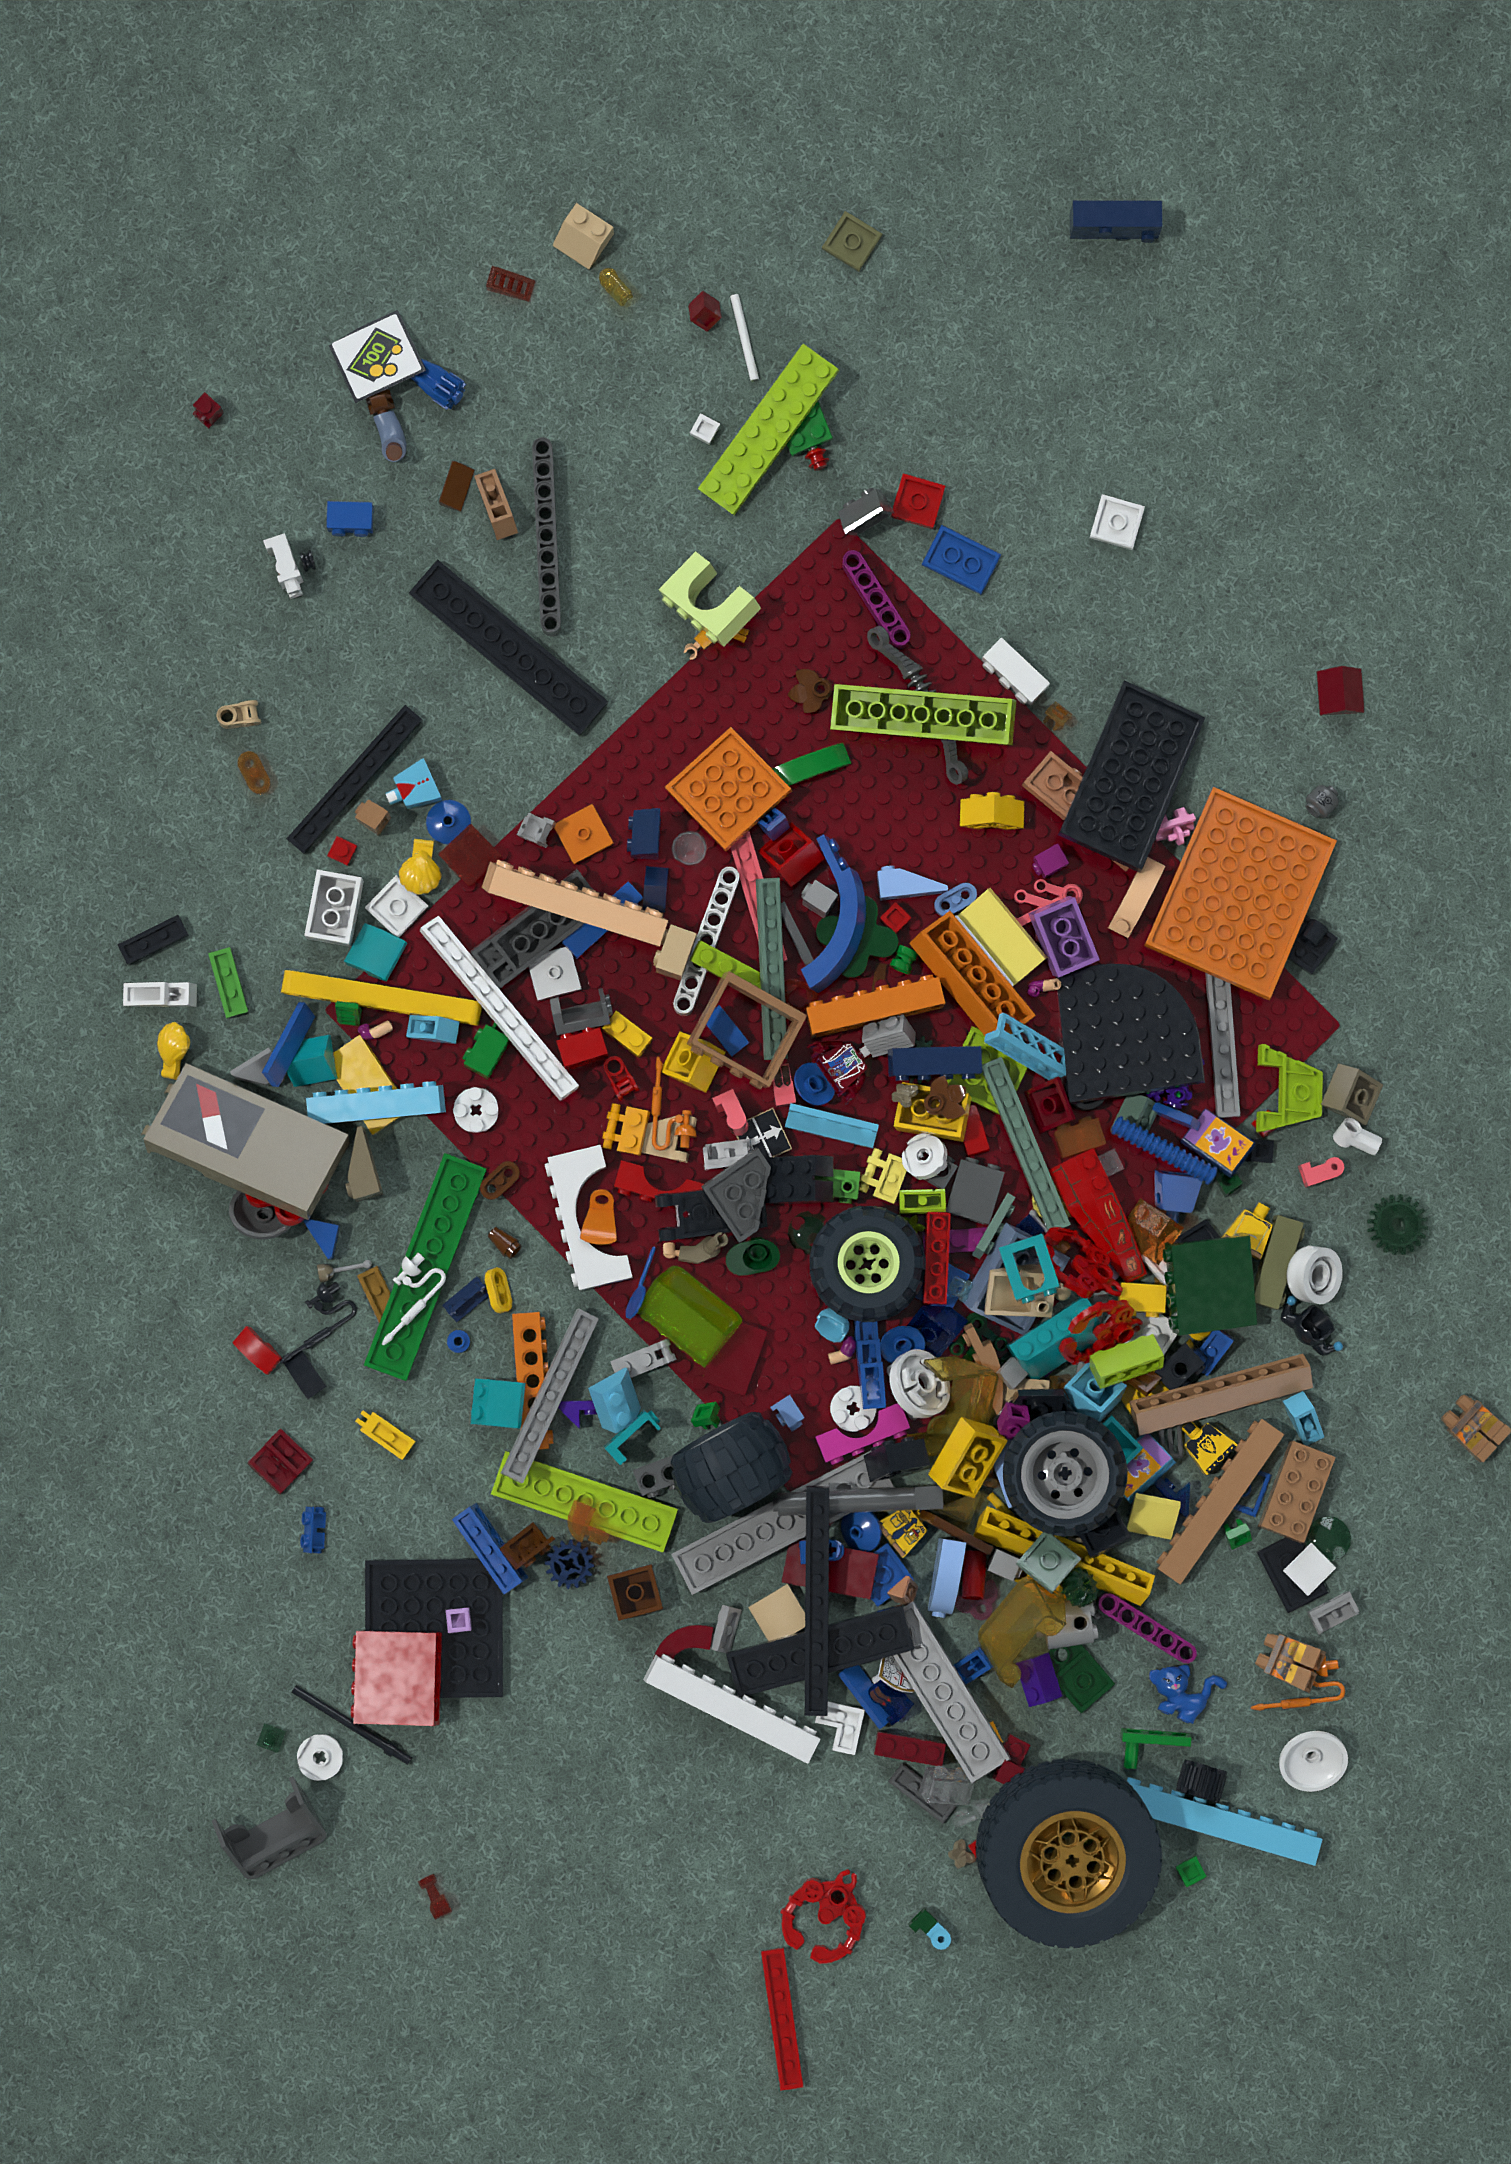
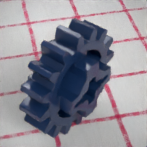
M570 1539L568 1545H565V1542L562 1540L560 1541V1548L553 1545L552 1547L555 1552L547 1553L551 1560L545 1562L546 1565H550V1569L546 1571V1574H553L550 1580L552 1582L557 1579L559 1581L558 1587L565 1583L566 1588L570 1589L571 1584L574 1583V1586L578 1588L580 1580L586 1583L585 1576H592L588 1569L595 1565L589 1563L593 1555L586 1554L589 1549L588 1547L580 1548L582 1542L579 1541L577 1545H573V1540ZM564 1549H572L571 1553L567 1556L559 1555V1552ZM579 1553L582 1554L585 1560V1567L579 1564ZM570 1558H573V1564L580 1569L570 1568L568 1571L565 1569L566 1565L560 1559L568 1561ZM554 1562L560 1564L562 1570L560 1576L555 1570ZM577 1572L581 1574L576 1579L567 1580L571 1573Z

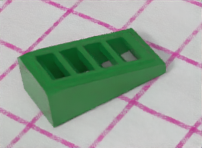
M337 1001L335 1009L338 1023L359 1026L362 1009L358 1003Z

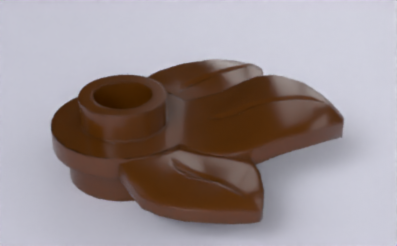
M797 670L795 673L799 684L789 691L788 697L794 702L803 703L804 713L815 712L821 707L822 701L830 697L832 685L827 679L819 678L812 670ZM819 686H823L825 688V692L818 693L817 688Z
M945 1076L935 1079L930 1086V1094L924 1100L926 1111L931 1115L941 1114L947 1119H956L963 1116L965 1110L959 1103L965 1097L966 1087L962 1085L948 1086ZM939 1101V1107L933 1108L932 1102Z

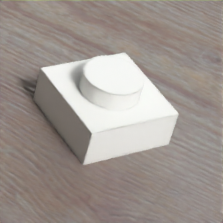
M700 413L690 431V435L710 445L720 427V423Z

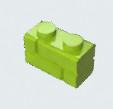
M945 1189L899 1190V1214L946 1212Z

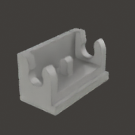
M751 1139L705 1144V1147H703L705 1170L729 1167L752 1151Z
M1346 1591L1307 1611V1614L1319 1635L1359 1614V1609L1351 1593Z

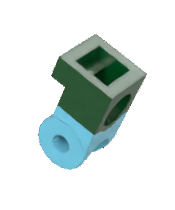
M925 1908L908 1923L915 1933L921 1929L937 1949H946L951 1943L948 1931Z

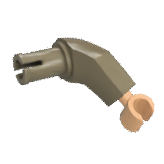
M718 1232L714 1237H706L696 1246H680V1250H675V1243H664L663 1254L666 1258L679 1256L678 1261L700 1264L717 1256L721 1248L728 1243V1238L726 1234L722 1235V1232Z

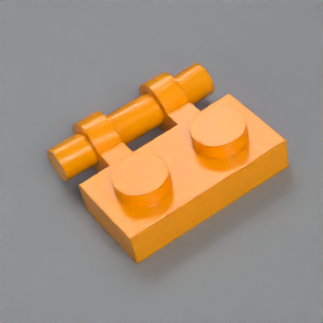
M612 1103L611 1111L607 1114V1119L609 1120L606 1132H603L602 1139H604L602 1148L611 1150L613 1141L619 1142L617 1151L641 1156L650 1111L627 1107L625 1115L619 1114L621 1105ZM617 1121L623 1122L621 1135L615 1134Z

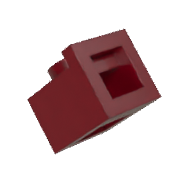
M205 392L193 404L195 409L193 415L208 429L224 413L221 406Z

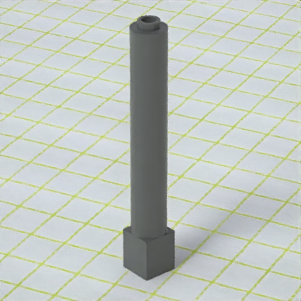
M940 1486L830 1491L829 1514L943 1509V1491ZM806 1492L777 1493V1498H773V1512H778V1516L806 1515Z

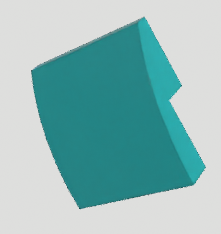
M364 923L344 962L348 966L365 971L369 976L387 982L408 943L395 935Z

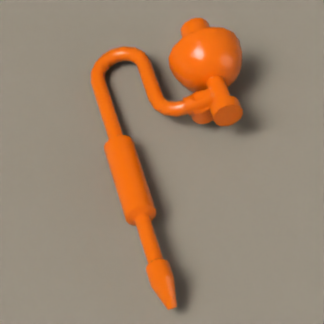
M657 1057L656 1085L653 1087L651 1110L653 1115L652 1145L659 1151L668 1148L671 1126L674 1122L682 1125L676 1128L674 1136L681 1137L680 1148H689L690 1138L697 1137L695 1128L689 1125V1117L692 1113L689 1110L682 1111L684 1117L677 1115L675 1118L670 1119L667 1123L665 1144L658 1146L656 1143L657 1122L661 1111L662 1088L660 1087V1078L663 1066L660 1057Z
M1325 1656L1319 1671H1316L1319 1676L1328 1677L1327 1670L1339 1669L1338 1660L1326 1661ZM1300 1664V1667L1314 1672V1669ZM1314 1681L1313 1686L1315 1687L1338 1686L1341 1693L1334 1697L1316 1699L1304 1697L1281 1700V1703H1261L1252 1706L1251 1709L1257 1711L1277 1707L1289 1709L1307 1707L1313 1703L1338 1701L1344 1697L1345 1687L1338 1681L1322 1683Z

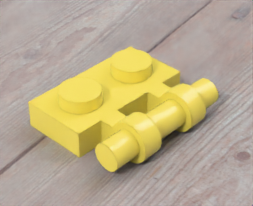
M874 1148L872 1155L867 1159L868 1166L866 1171L860 1177L859 1181L861 1184L858 1191L867 1193L869 1186L876 1187L873 1194L874 1197L894 1204L907 1171L903 1166L902 1158L889 1153L885 1162L880 1160L883 1151ZM876 1167L883 1168L879 1181L873 1179Z

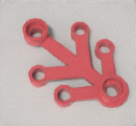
M1039 879L1034 884V890L1037 893H1044L1046 891L1059 897L1047 900L1028 894L1025 890L1020 889L1016 891L1014 900L1019 904L1029 903L1038 906V908L1032 910L1035 911L1067 897L1068 892L1075 893V899L1077 904H1079L1083 893L1081 888L1075 884H1068L1062 888L1049 884L1044 879ZM1042 882L1045 885V889L1039 890L1037 883ZM1023 893L1025 899L1022 901L1018 900L1017 894ZM1028 913L1016 918L1021 926L1031 922Z

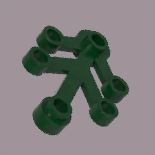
M975 1312L970 1313L966 1317L965 1326L970 1323L973 1325L975 1320H979V1327H974L981 1343L983 1335L985 1338L990 1339L994 1349L1004 1351L1007 1348V1340L998 1337L987 1327L986 1317ZM965 1330L955 1342L949 1345V1352L955 1356L961 1355L964 1351L963 1345L966 1342L962 1335L966 1333ZM999 1340H1002L1004 1343L1001 1348L997 1347ZM955 1345H959L960 1350L957 1353H954L953 1347ZM973 1346L970 1347L957 1364L951 1367L950 1372L953 1377H964L965 1369L974 1359L972 1355L976 1353ZM998 1358L999 1364L1002 1362L1005 1364L1007 1362L1005 1360ZM974 1360V1368H975V1370L981 1368L982 1365L978 1367L977 1364H976V1362H975V1360ZM957 1367L961 1368V1374L959 1375L955 1374ZM974 1383L971 1387V1395L975 1399L984 1400L987 1394L984 1393L980 1396L978 1393L979 1389L976 1383Z

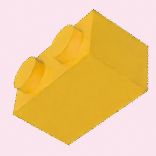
M617 1011L611 1016L610 1024H606L602 1028L603 1032L638 1058L652 1042V1037Z
M1120 1283L1123 1291L1121 1296L1118 1297V1301L1122 1299L1127 1300L1134 1309L1133 1316H1136L1137 1313H1146L1145 1317L1159 1318V1314L1165 1313L1167 1285Z

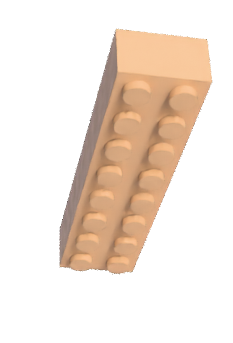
M497 860L496 863L490 862L482 885V888L489 893L653 945L660 946L668 920L663 918V913L649 907H646V910H641L642 907L636 903L625 900L623 904L620 903L621 900L617 899V897L605 893L603 897H600V893L586 887L578 890V886L561 880V884L556 883L557 880L542 873L537 877L534 876L535 873L532 870L520 866L518 870L513 869L514 866L510 865V863Z

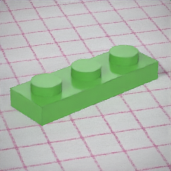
M228 947L208 953L226 1018L249 1013L231 948Z

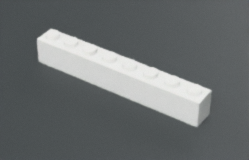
M665 1654L662 1657L655 1655L643 1679L646 1683L807 1764L809 1763L820 1741V1738L815 1735L817 1731L806 1725L803 1729L796 1726L797 1721L784 1715L783 1719L776 1716V1710L764 1705L763 1709L756 1706V1700L746 1695L743 1698L734 1695L736 1690L726 1685H723L722 1688L715 1685L716 1680L709 1676L703 1675L701 1678L695 1675L696 1670L683 1664L682 1668L675 1665V1660Z

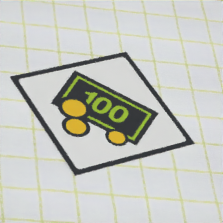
M398 310L355 329L329 345L355 403L426 371Z

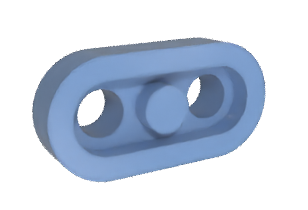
M962 883L937 897L934 904L936 913L943 916L949 911L953 914L959 912L975 901L977 891L970 883ZM963 891L968 892L969 898L963 899L961 893ZM943 902L949 903L950 908L944 910L941 907V904Z

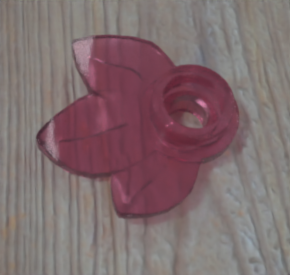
M993 1579L985 1582L983 1600L963 1599L962 1595L957 1596L956 1608L962 1613H970L977 1620H986L992 1614V1603L997 1599L998 1592ZM980 1604L985 1606L983 1613L977 1612V1606Z

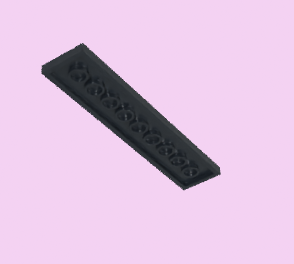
M438 559L409 592L412 598L579 737L608 704L604 697Z

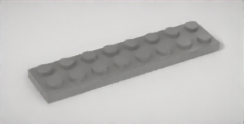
M913 1601L903 1607L915 1649L893 1656L971 1783H974L1001 1766L1005 1759L1009 1761L1011 1757Z

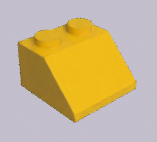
M679 1032L665 1060L661 1073L706 1093L719 1066L710 1062L711 1058L705 1054L699 1056L691 1051L692 1047L687 1045L691 1035ZM698 1039L702 1044L725 1055V1051L705 1040Z

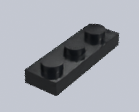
M176 915L117 945L129 966L189 936L180 916Z

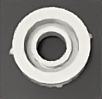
M1310 1245L1299 1249L1290 1259L1287 1268V1284L1291 1293L1301 1301L1315 1304H1325L1337 1294L1342 1281V1264L1336 1252L1329 1248Z

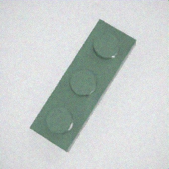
M1007 1193L972 1255L980 1259L984 1253L989 1254L994 1245V1242L991 1241L994 1234L999 1236L1004 1227V1224L1001 1223L1003 1218H1009L1015 1206L1012 1203L1015 1197Z

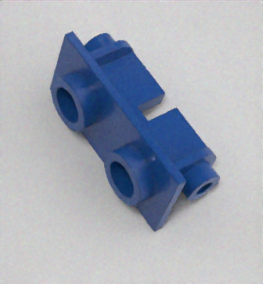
M306 1507L302 1513V1524L305 1525L300 1544L304 1553H312V1549L313 1553H322V1549H324L325 1533L317 1532V1528H325L326 1512H324V1507H315V1512L314 1507Z

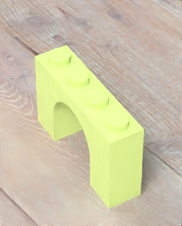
M695 551L659 589L663 595L662 601L669 608L674 606L677 609L676 612L684 620L689 618L691 620L690 623L699 632L705 631L706 637L714 644L718 642L724 647L761 607L752 595L739 586L718 607L710 610L697 609L695 603L698 594L717 575V572L709 561Z

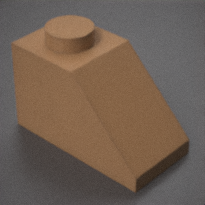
M367 800L366 803L362 802L355 811V814H357L355 819L377 836H379L391 819L386 809L370 800Z

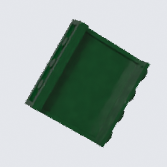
M1242 1232L1234 1233V1236L1177 1244L1165 1243L1163 1260L1167 1265V1272H1165L1164 1277L1169 1288L1166 1300L1171 1312L1168 1324L1173 1333L1181 1336L1257 1325L1250 1235Z

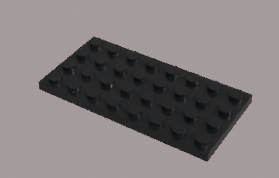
M1124 680L1058 835L1140 873L1205 717Z

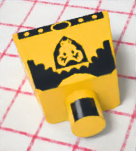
M1187 1422L1181 1428L1190 1438L1183 1446L1204 1475H1208L1237 1446L1233 1440L1209 1423H1205L1199 1428L1194 1422Z

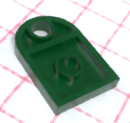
M1082 1645L1063 1647L1067 1652V1658L1062 1662L1054 1658V1653L1057 1649H1050L1048 1652L1060 1690L1080 1714L1115 1685L1113 1680Z

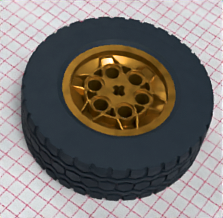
M1055 1759L1050 1763L1045 1761L1038 1763L1036 1767L1033 1765L1024 1769L1023 1773L1020 1774L1019 1772L1010 1778L1011 1781L1009 1783L1006 1782L999 1789V1793H995L990 1800V1806L987 1805L983 1813V1819H981L978 1828L976 1861L978 1862L977 1866L981 1880L994 1908L1015 1931L1024 1937L1027 1936L1032 1941L1042 1942L1046 1946L1054 1947L1056 1945L1058 1948H1070V1946L1081 1948L1087 1944L1092 1946L1099 1944L1101 1940L1106 1941L1113 1938L1114 1934H1120L1127 1929L1128 1924H1133L1139 1918V1913H1143L1148 1906L1147 1902L1151 1901L1155 1893L1154 1887L1157 1888L1160 1879L1158 1873H1161L1162 1866L1161 1841L1149 1810L1137 1791L1124 1778L1122 1779L1120 1775L1112 1770L1110 1771L1107 1767L1100 1764L1096 1766L1094 1762L1086 1760L1081 1762L1079 1759H1068L1067 1761ZM1072 1832L1069 1838H1062L1064 1833ZM1093 1839L1092 1844L1088 1846L1083 1845L1086 1840ZM1054 1847L1051 1853H1044L1046 1848ZM1090 1861H1097L1095 1866L1087 1867ZM1058 1869L1054 1875H1048L1049 1870ZM1072 1876H1079L1075 1882L1069 1881Z

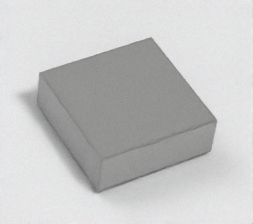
M1010 1357L996 1372L1010 1390L1014 1389L1028 1375L1014 1357Z

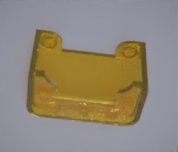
M1031 1576L1023 1577L978 1631L979 1644L1002 1683L1013 1688L1019 1681L1021 1670L1019 1666L1013 1663V1660L1037 1631L1046 1636H1054L1067 1624L1064 1594L1057 1590L1051 1594Z

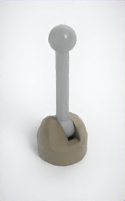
M365 1260L360 1264L332 1268L329 1264L317 1265L320 1283L331 1280L334 1273L363 1267L369 1269L372 1267V1262Z

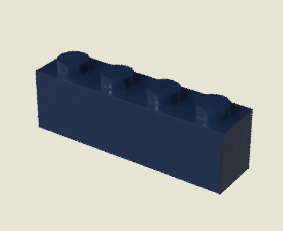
M981 1046L888 1049L889 1077H895V1081H908L909 1076H918V1080H931V1076H945L947 1080L953 1079V1075H962V1079H976L975 1075L982 1073Z

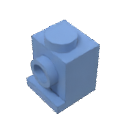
M790 1395L770 1407L772 1411L778 1410L779 1413L776 1414L777 1419L782 1426L787 1424L791 1432L803 1425L801 1420L804 1419V1416Z

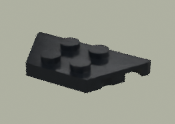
M1063 1389L1017 1390L1008 1401L1015 1405L1028 1406L1030 1421L1052 1412H1075ZM1002 1410L993 1419V1427L995 1429H998L997 1420Z

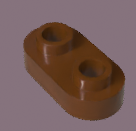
M510 1161L501 1163L482 1181L480 1185L481 1194L488 1200L498 1199L519 1179L520 1170L518 1166ZM507 1169L513 1171L511 1177H505L504 1172ZM489 1185L496 1186L494 1193L488 1192Z

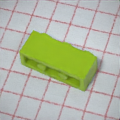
M1153 1334L1140 1336L1134 1341L1117 1344L1113 1348L1105 1351L1099 1350L1090 1355L1089 1368L1099 1388L1102 1389L1163 1368L1164 1354Z

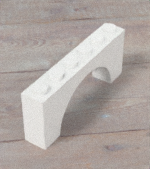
M601 1145L548 1157L549 1163L545 1164L547 1176H552L554 1182L550 1189L553 1199L557 1198L559 1207H556L555 1210L558 1221L563 1220L564 1229L560 1231L563 1243L568 1242L570 1251L566 1252L568 1264H573L575 1273L571 1274L574 1287L578 1286L579 1290L582 1291L632 1279L627 1255L612 1256L602 1253L588 1242L580 1239L581 1231L576 1217L577 1199L584 1183L596 1172L606 1169Z

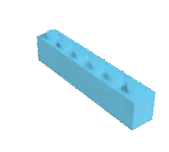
M436 1081L422 1082L423 1087L414 1088V1083L400 1084L401 1089L392 1090V1085L379 1086V1091L370 1092V1087L356 1089L357 1093L348 1094V1089L337 1090L335 1095L327 1096L326 1092L313 1093V1097L306 1098L307 1115L316 1121L326 1124L446 1112L443 1085L436 1086Z

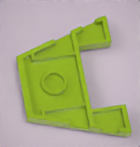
M1266 1044L1258 1045V1065L1279 1068L1278 1113L1257 1112L1256 1132L1259 1133L1321 1117L1323 1072L1299 1060L1287 1057V1054L1280 1051L1277 1052Z

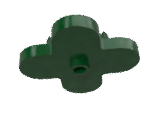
M865 896L866 918L860 944L851 962L841 974L847 978H857L862 975L866 969L868 957L887 958L892 956L898 947L896 933L888 927L876 924L878 907L876 902L868 896ZM837 916L824 917L816 927L817 939L824 946L829 944L834 935L839 920Z

